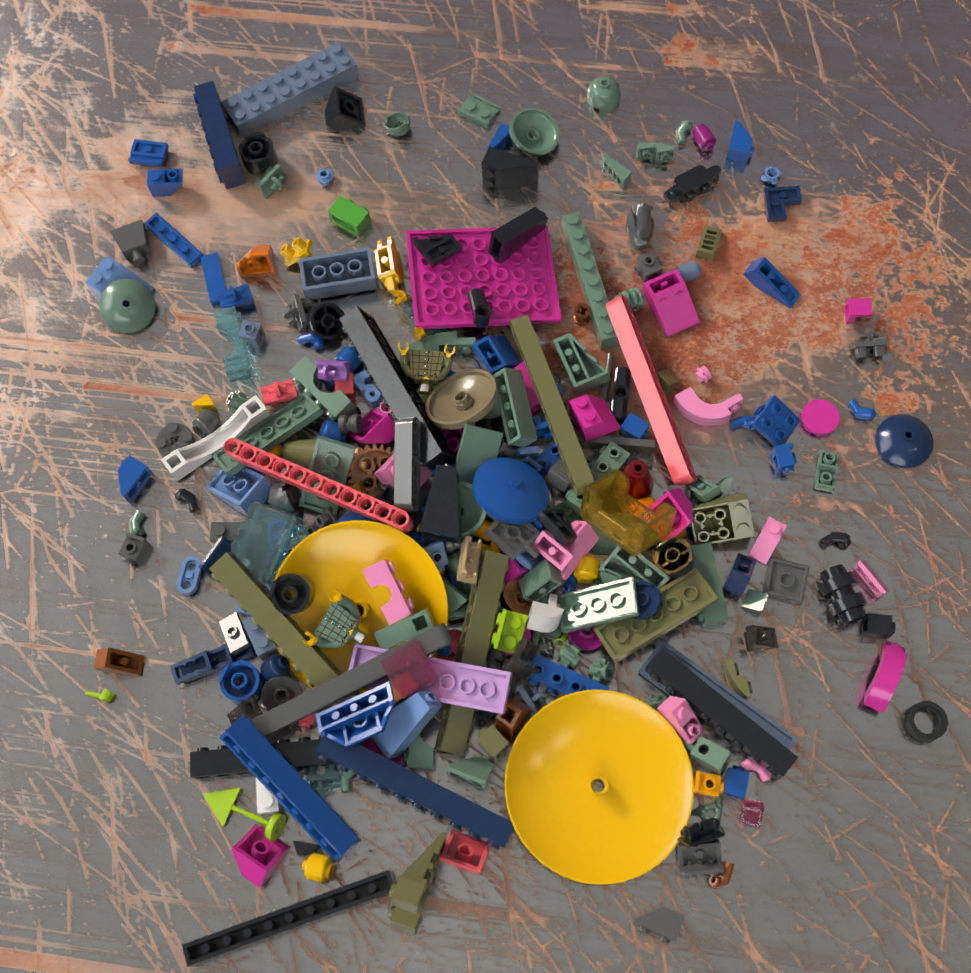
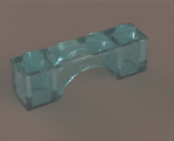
M235 306L213 311L216 327L220 335L229 336L234 339L233 350L223 358L226 375L230 383L251 378V370L254 369L251 359L248 360L247 354H250L249 346L244 342V338H240L238 335L241 323L243 322L241 312H237Z

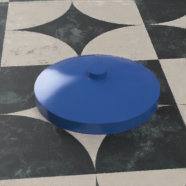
M511 458L488 460L478 468L472 482L473 494L478 504L489 515L506 523L528 524L539 519V513L545 511L549 503V489L542 476L531 466L519 460Z

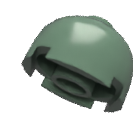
M605 75L599 76L589 84L587 102L591 108L594 109L595 107L602 112L610 111L616 108L620 101V86L614 78Z

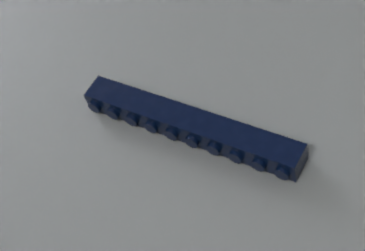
M323 736L315 750L319 754L317 758L326 763H329L331 760L337 763L336 768L346 773L348 770L356 773V778L364 782L367 779L375 783V788L383 792L388 789L394 792L393 797L404 801L406 798L412 801L411 806L421 811L423 808L431 811L430 815L438 820L445 818L450 821V826L458 830L463 827L469 830L468 835L478 840L480 837L488 840L487 845L498 849L499 846L505 847L514 828L511 821L358 743L347 748Z

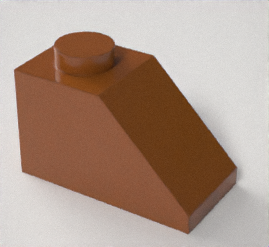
M109 647L98 649L93 669L115 674L141 675L144 655Z

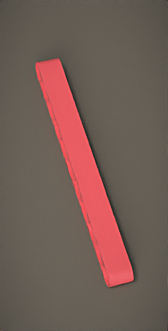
M620 295L606 303L607 312L674 485H688L697 480L696 473L627 298L624 295Z
M229 438L223 445L224 451L233 460L373 521L391 526L403 533H407L413 528L412 518L402 509L236 438ZM267 461H270L267 466H264ZM287 467L286 471L281 473V470ZM303 475V478L297 481V478ZM320 482V485L314 488L315 483ZM337 489L334 495H330L332 490ZM354 496L353 501L347 502L349 497ZM367 504H372L368 510H364ZM389 511L386 517H381L383 512ZM407 518L403 525H399L401 519Z

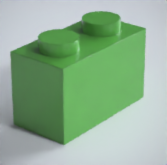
M339 196L328 210L330 221L357 236H360L371 222L368 209L363 206L360 207L354 204L351 199H345L342 196Z

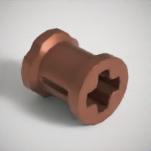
M580 303L574 308V322L579 326H585L590 321L589 315L591 311L587 304Z

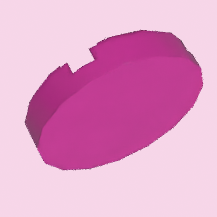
M817 399L805 405L800 419L802 426L807 432L816 434V436H826L834 432L839 424L840 415L834 404L827 400Z

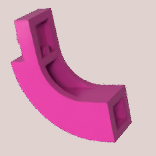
M885 641L878 669L865 692L864 705L882 713L885 711L901 678L907 659L906 648L897 643Z

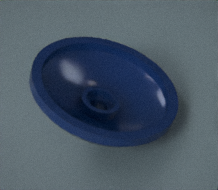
M898 414L890 416L879 425L875 433V446L878 453L886 462L895 467H917L929 458L933 450L934 441L930 429L920 419L911 415Z

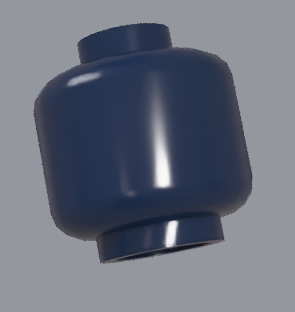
M273 654L261 664L260 670L262 678L267 682L274 677L288 676L291 668L286 657L280 654Z

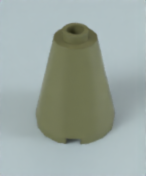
M317 439L287 441L282 446L281 453L284 459L309 470Z

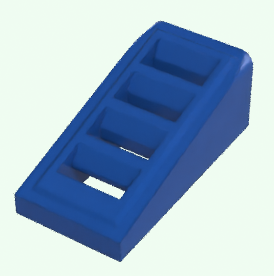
M504 124L499 126L489 144L490 147L502 150L510 143L512 139L509 126Z

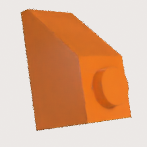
M271 245L252 247L236 264L239 275L249 276L275 273V259Z

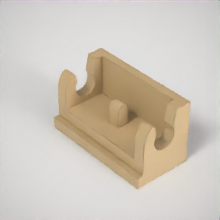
M466 536L461 544L456 581L476 585L482 540L479 539L478 542H471L472 537Z

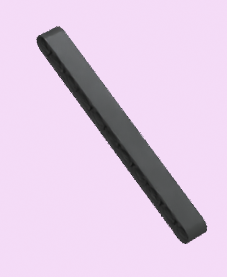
M445 623L440 624L255 717L251 721L261 734L268 737L453 643V640Z

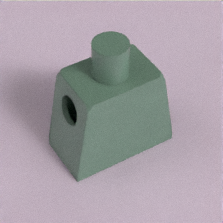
M700 737L692 745L686 741L683 742L685 749L691 752L690 756L693 762L712 774L722 777L731 761L730 751L704 737Z

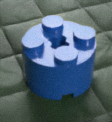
M239 660L224 667L219 677V685L222 693L232 702L239 705H250L260 697L264 686V679L261 676V672L248 661ZM240 681H245L244 684L239 685Z

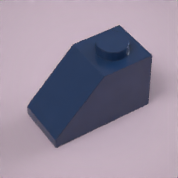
M738 553L723 588L733 595L742 597L757 561Z

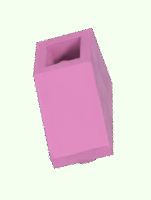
M669 696L657 708V711L688 744L692 745L705 732L686 699Z

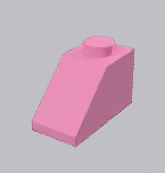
M768 517L748 557L766 565L787 525Z
M548 529L543 530L532 544L541 555L561 571L564 570L574 557L569 546L557 542L554 535Z

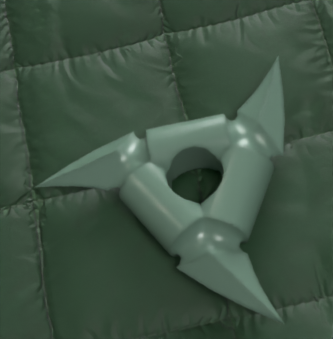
M722 794L719 795L716 803L700 805L691 811V815H701L706 820L712 818L708 815V811L714 810V818L721 821L722 808H724ZM720 824V826L718 827V831L725 833Z

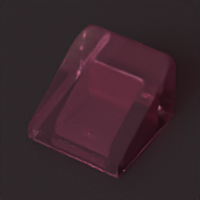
M742 799L739 824L760 828L764 813L763 802Z

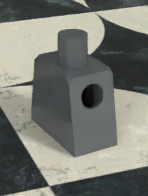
M142 219L110 231L126 260L133 259L135 264H142L145 261L143 255L150 253L151 250L148 231Z

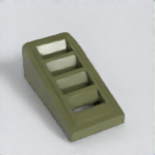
M705 225L695 257L713 261L722 229Z

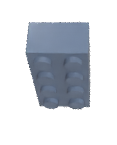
M370 247L299 259L303 292L305 298L310 300L377 289Z

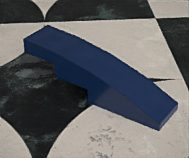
M248 637L251 646L234 656L230 653L228 645L225 644L211 651L205 650L171 665L170 668L175 684L179 685L221 671L228 664L239 660L247 661L256 657L250 638Z

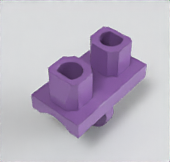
M322 359L315 361L318 368V379H324L325 381L349 380V373L351 372L350 362Z

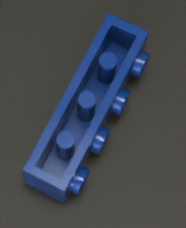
M534 654L525 674V679L528 680L527 683L537 688L541 686L546 689L545 691L553 696L558 694L563 697L579 691L609 690L610 688L538 654Z

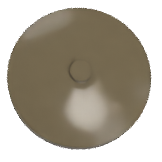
M468 369L454 373L442 380L429 394L425 406L427 416L435 426L442 429H459L465 427V424L471 425L484 417L492 409L497 401L499 388L494 377L485 370Z

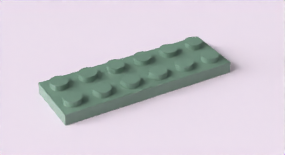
M304 392L236 439L269 452L324 413ZM223 447L212 454L214 460L229 478L247 466L233 460L224 451Z

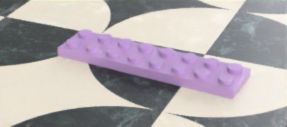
M355 643L349 670L388 651V649ZM425 657L365 687L369 689L378 687L389 682L408 668L420 686L406 696L411 697L417 692L430 690L441 703L505 715L513 673Z

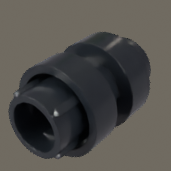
M842 564L822 571L820 577L823 583L819 587L824 598L831 597L833 601L828 605L833 618L839 617L844 626L864 619L867 614L863 607L867 605V601L862 592L856 593L853 588L858 585L854 573L847 572Z

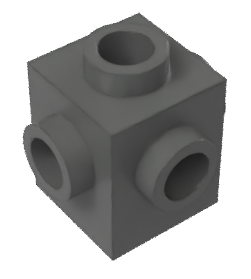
M653 251L643 253L636 258L634 271L645 283L661 276V261L659 257L655 256Z

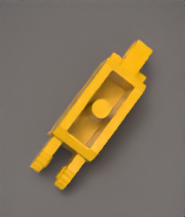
M389 236L387 237L388 245L386 246L383 240L377 241L378 249H375L374 253L379 279L388 288V291L394 295L399 290V283L404 282L400 253L396 249L393 237Z

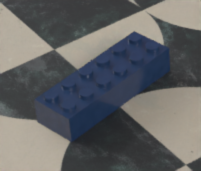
M214 81L194 86L195 94H193V98L197 105L201 125L205 132V138L210 148L209 152L220 184L224 183L226 190L246 184Z

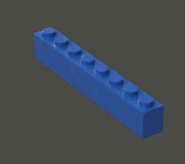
M242 715L219 737L333 861L343 856L355 843L358 837L353 829L346 826L340 819L339 814L326 804L325 799L312 789L310 783L297 773L296 768L283 758L282 753L269 743L268 738L254 727L250 719Z

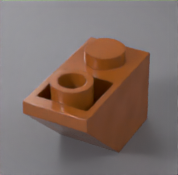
M517 698L507 699L505 715L497 714L496 729L511 744H514L532 709Z

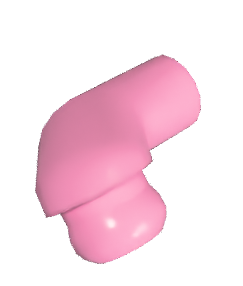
M749 758L742 762V767L745 768V771H756L762 782L772 778L765 772L766 768L760 763L757 765Z

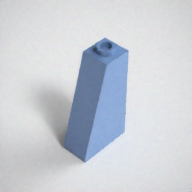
M430 690L417 692L394 707L385 731L371 738L387 759L400 757L442 705L438 701L437 696Z

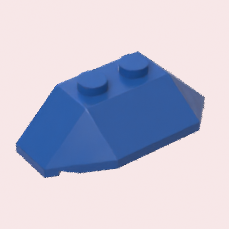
M384 683L315 714L319 733L348 748L384 732L395 703L391 683Z

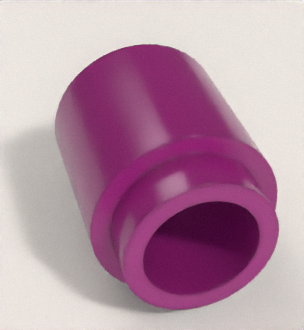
M699 124L693 129V137L701 150L708 151L715 146L716 138L708 126Z

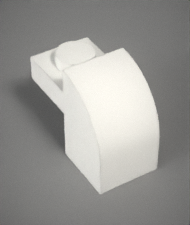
M550 593L547 604L533 601L528 615L527 629L546 633L555 631L558 628L564 609L559 608L560 604L557 603L558 595Z

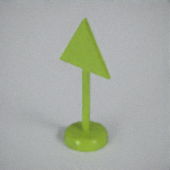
M241 787L203 794L222 827L225 826L231 810L266 825L265 837L271 842L279 838L285 827L286 815L282 812H277L269 820H266L235 806L234 803Z

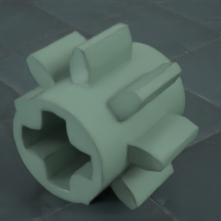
M241 391L231 392L226 400V405L229 407L228 411L234 414L240 405L248 401L246 398L247 394Z
M566 644L558 654V657L561 659L559 664L566 668L571 666L574 669L583 657L579 654L581 649L575 644L570 647Z
M598 658L597 662H593L589 668L592 680L603 685L606 684V681H611L614 676L612 663L607 662V659Z

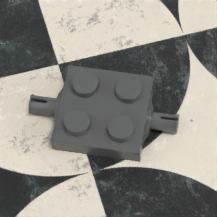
M487 513L494 522L484 534L513 561L526 551L534 559L540 555V552L532 546L540 532L531 523L510 524L500 521Z

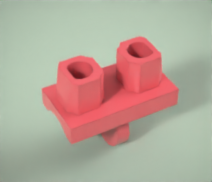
M293 379L279 383L274 381L272 385L260 388L265 406L276 405L279 402L290 401L298 397Z

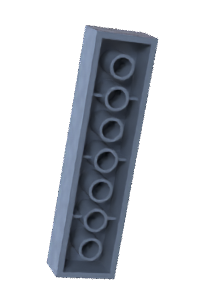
M341 41L231 96L221 103L231 124L239 136L243 138L332 92L334 86L339 88L359 78L357 64Z

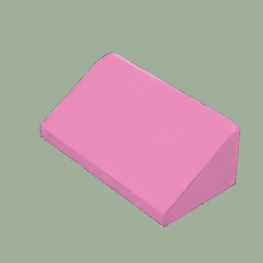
M860 560L853 567L878 599L890 591L865 560Z

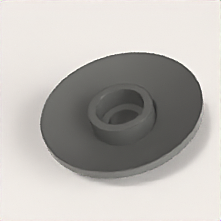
M274 677L268 680L262 688V703L269 711L301 695V687L290 677ZM284 690L285 694L281 695L278 691Z

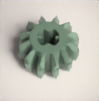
M638 288L624 290L614 297L615 299L620 295H624L633 313L643 308L646 303L644 294Z

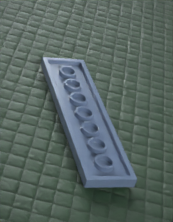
M661 640L638 671L639 674L671 696L666 692V687L660 682L658 684L650 679L647 672L651 664L665 649L787 749L791 750L798 740L792 733L663 640ZM692 709L694 714L698 716V713ZM708 722V725L715 729V727Z

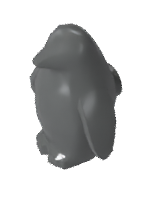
M646 203L634 204L627 214L626 231L632 247L637 251L643 250L649 244L646 240L654 229V219L651 217L653 207Z

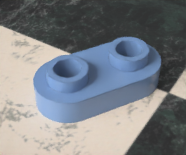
M196 556L187 557L181 566L177 580V589L184 595L195 593L199 585L202 570L198 567L202 562ZM196 565V569L191 570V566ZM191 583V587L186 589V585Z

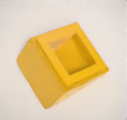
M208 394L191 403L197 413L203 409L218 411Z

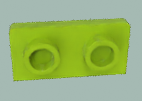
M503 609L502 613L499 612L496 624L499 625L498 631L493 633L491 644L494 645L493 649L519 655L528 615L508 611L507 609Z

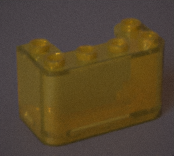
M615 469L585 486L580 513L585 522L631 555L637 556L670 535L677 509L667 503H662L657 507L655 513L628 494L630 485L628 477L618 469Z

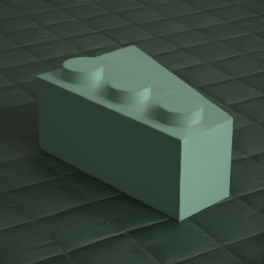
M571 333L553 340L555 350L576 396L611 381L609 372L598 363L594 356L592 357L586 351V348Z
M627 536L623 538L598 569L616 575V577L621 579L634 577L636 582H650L658 590L670 579L669 576L656 567L653 557Z

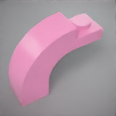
M689 387L674 396L673 404L679 413L689 421L704 426H716L730 420L731 413H735L741 408L743 398L738 393L722 403L708 404L700 400L693 389Z

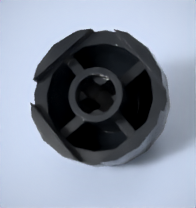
M324 302L318 304L311 310L308 316L309 328L316 336L322 339L337 338L342 332L341 327L343 326L340 318L345 314L334 303Z
M670 537L663 540L656 547L657 551L653 559L656 567L670 578H679L691 571L695 562V555L691 545L685 539Z

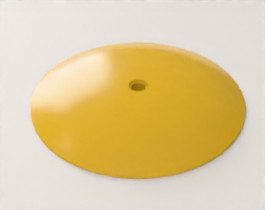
M344 521L315 531L303 539L288 554L274 579L275 581L284 574L301 573L314 583L315 598L312 605L303 612L290 615L304 632H311L314 636H317L314 633L332 604L327 594L332 597L335 596L337 593L332 588H337L340 594L353 600L356 606L361 605L364 608V614L360 616L362 622L358 629L365 632L367 636L361 645L380 648L373 633L389 626L381 606L390 601L391 591L385 585L371 588L362 570L383 559H388L396 567L397 572H395L397 579H401L404 583L406 597H410L415 606L413 614L429 608L436 625L445 623L447 627V593L434 561L410 536L398 529L378 522ZM290 590L292 597H295L294 590ZM351 639L348 645L340 648H319L343 674L349 670L354 644L359 643ZM276 644L279 654L282 655L279 651L280 647ZM435 652L427 657L436 658L438 653ZM287 657V659L289 660V666L291 668L290 670L296 675L298 679H300L303 683H305L307 686L313 689V687H311L307 683V677L302 672L299 673L297 670H295V668L292 666L293 662L289 657ZM363 688V689L359 690L358 692H359L360 694H362V693H364V692H366V691H369V690H371V689H369V688Z
M585 690L565 695L547 704L533 715L518 734L510 751L505 771L506 805L510 820L522 843L547 868L563 877L582 883L596 885L615 884L647 873L660 864L679 842L677 838L682 837L680 830L687 826L691 815L694 796L693 773L687 751L680 737L669 722L655 709L641 700L624 693L609 690ZM597 779L603 782V789L599 792L593 788V782Z

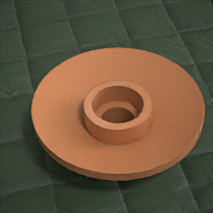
M510 581L505 585L503 591L507 605L513 612L529 615L532 603L523 599L519 581Z

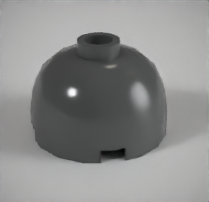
M281 480L275 482L269 492V506L283 516L301 513L303 507L299 506V498L302 496L300 488Z

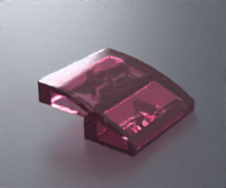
M417 640L380 661L401 699L438 679L436 672Z

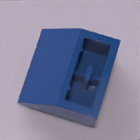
M488 335L472 344L475 358L482 369L491 375L505 367L514 369L522 363L505 335Z

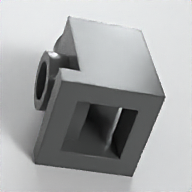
M127 532V537L118 554L122 557V561L132 565L133 562L141 564L150 543L143 537Z

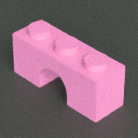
M383 559L362 570L371 588L385 585L391 591L390 601L381 606L389 625L414 613L413 609L415 606L411 598L406 597L404 593L406 588L402 580L397 579L395 575L397 570L392 561Z

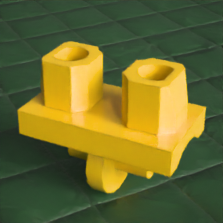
M298 237L292 243L293 248L288 244L283 245L280 254L285 258L284 265L288 267L296 262L299 263L300 258L312 257L310 246L313 245V241L310 239L303 241Z

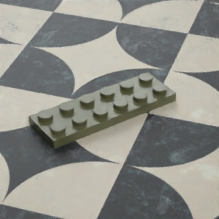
M697 568L692 569L686 575L675 579L659 589L662 595V606L655 616L645 620L627 618L601 624L593 628L614 663L619 662L719 601V598Z

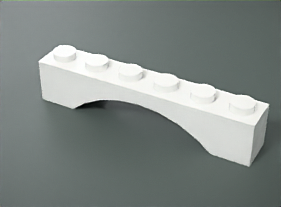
M255 395L240 405L229 420L213 433L193 444L174 450L162 458L161 461L175 480L179 481L211 459L212 454L221 449L226 440L239 437L270 415L266 407Z

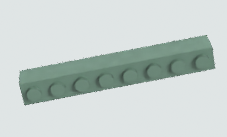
M580 212L562 215L561 227L585 303L590 307V318L600 350L618 346L619 340L606 309V303L609 301Z

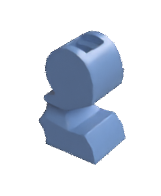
M364 370L354 375L355 388L362 396H365L369 406L376 407L382 402V395L374 384H369L373 378Z

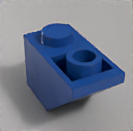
M182 168L147 170V187L152 197L170 196L183 185Z

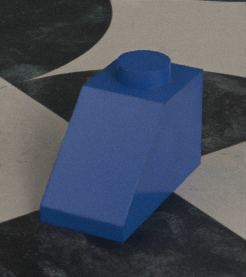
M737 120L735 121L726 159L747 164L748 157L753 156L755 148L751 146L753 138L740 121Z
M130 455L121 462L118 469L121 495L129 503L152 474L148 466Z

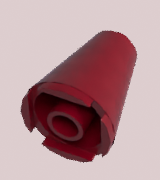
M634 460L619 472L616 477L615 487L622 499L624 498L632 503L633 500L649 497L653 491L654 482L646 463L641 460Z

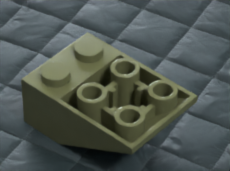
M747 493L725 496L692 507L693 523L691 525L695 545L709 542L712 544L755 536Z

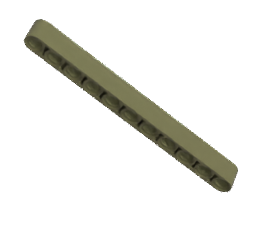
M524 315L511 319L509 324L573 490L576 496L595 491L594 478L529 316Z

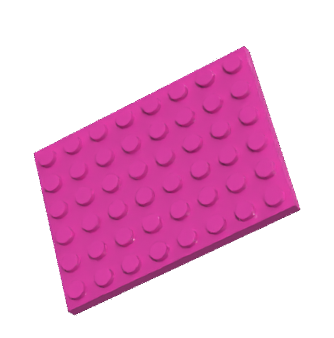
M548 226L502 264L497 262L488 253L491 233L497 228L406 231L415 327L423 329L476 327L473 323V314L467 297L468 292L476 288L484 291L487 305L491 309L488 326L510 325L509 320L524 315L529 316L531 324L561 323L562 319ZM452 234L461 245L462 252L431 268L412 243V238L414 237L429 239V236Z

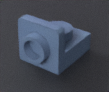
M243 320L238 335L240 338L249 339L253 348L260 349L265 332L261 323Z

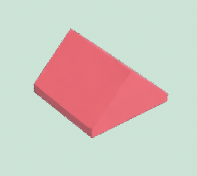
M452 829L439 860L481 876L490 846L487 845V841L478 840Z

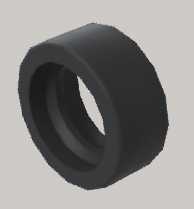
M921 701L909 708L905 714L904 723L909 735L915 740L932 742L942 737L947 731L948 718L943 708L931 701ZM929 710L936 716L938 727L935 732L925 734L917 729L914 717L918 711Z

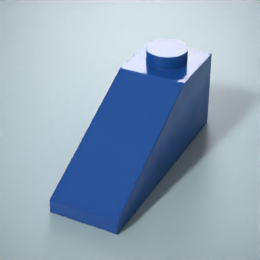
M766 257L752 261L743 273L756 288L788 308H792L801 295Z

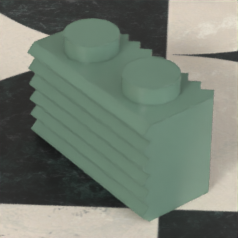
M544 559L533 570L527 572L522 579H519L523 599L530 603H533V601L538 602L562 584L560 569L549 560Z

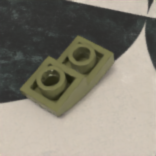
M733 658L725 659L722 662V667L730 685L739 696L748 700L751 697V693H753L750 681L747 682L746 676L737 677L739 675V668L737 663L733 662Z

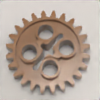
M374 443L371 449L368 444L365 445L364 450L359 448L357 450L358 454L354 453L349 470L350 473L347 477L350 480L346 485H352L353 489L371 497L382 494V482L378 478L376 480V476L372 475L375 471L373 458H376L377 471L381 467V461L386 462L394 454V452L390 453L391 447L384 450V446L381 444L378 449ZM362 462L369 463L370 469H364ZM368 480L371 483V488H366L363 485V481ZM376 482H377V487H378V489H379L378 491L375 490Z

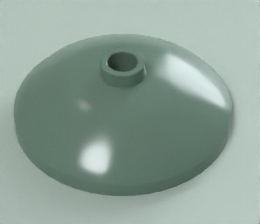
M536 107L522 108L513 115L509 124L512 141L520 150L527 154L535 156L548 154L554 150L559 142V126L556 120L543 109Z
M119 279L110 283L103 290L99 300V310L103 320L112 329L122 333H134L144 329L152 321L155 314V300L151 291L141 282L133 279ZM128 301L130 305L129 307H124L123 303Z
M460 482L461 513H463L461 516L462 538H465L475 533L482 526L487 512L475 499L472 484Z

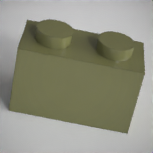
M493 725L489 728L485 726L478 732V745L494 763L510 749L509 742Z

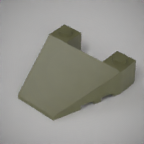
M442 832L400 875L398 882H393L389 892V896L392 897V907L388 918L391 919L390 927L415 935L424 911L425 901L431 891V884L441 862L439 858L446 844L447 833Z

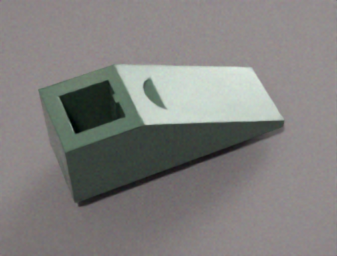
M429 608L373 634L379 647L388 649L414 638L437 625Z

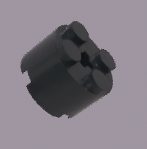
M259 132L251 133L244 137L245 139L242 143L240 142L238 150L243 165L250 174L266 173V169L269 166H275L277 155L273 142L269 137Z
M301 573L284 574L277 578L270 588V599L275 609L287 615L307 610L315 598L314 583ZM290 590H294L295 597H292Z

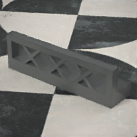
M579 434L578 441L581 448L590 449L594 453L590 457H585L589 460L588 463H591L593 459L597 460L604 445L608 446L612 441L630 453L631 458L625 466L630 464L632 460H639L637 456L643 453L649 454V463H645L648 468H653L656 440L600 436L585 442L582 435Z

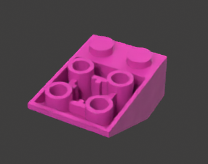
M677 269L644 283L642 293L667 337L700 323L686 284Z

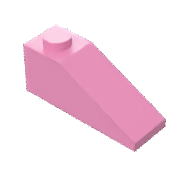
M575 520L571 523L577 539L573 543L567 544L574 557L563 571L559 570L562 580H567L579 565L581 558L586 556L599 540V537L587 521Z

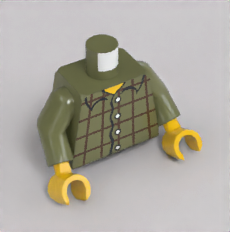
M399 341L398 349L401 351L400 364L407 378L412 379L413 384H419L420 394H430V385H438L439 381L444 380L451 371L452 355L456 351V346L454 345L453 351H448L447 343L444 347V352L409 349L408 341H406V348H401Z

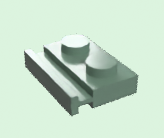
M471 92L469 98L465 100L458 111L459 115L489 128L497 113L500 112V106Z

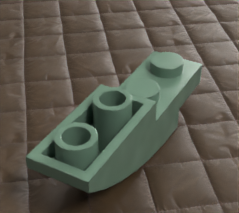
M457 331L438 333L409 344V349L444 352V347L448 343V351H453L455 345V353L471 354L473 352L472 344L476 342V337L458 338Z

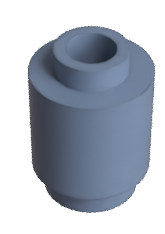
M694 260L676 267L685 283L700 277V272L702 271L700 264Z

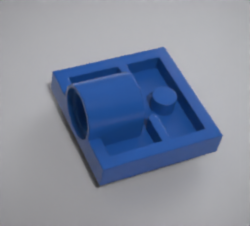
M772 395L765 404L756 409L753 414L755 419L751 425L773 446H778L786 442L801 419L778 397Z

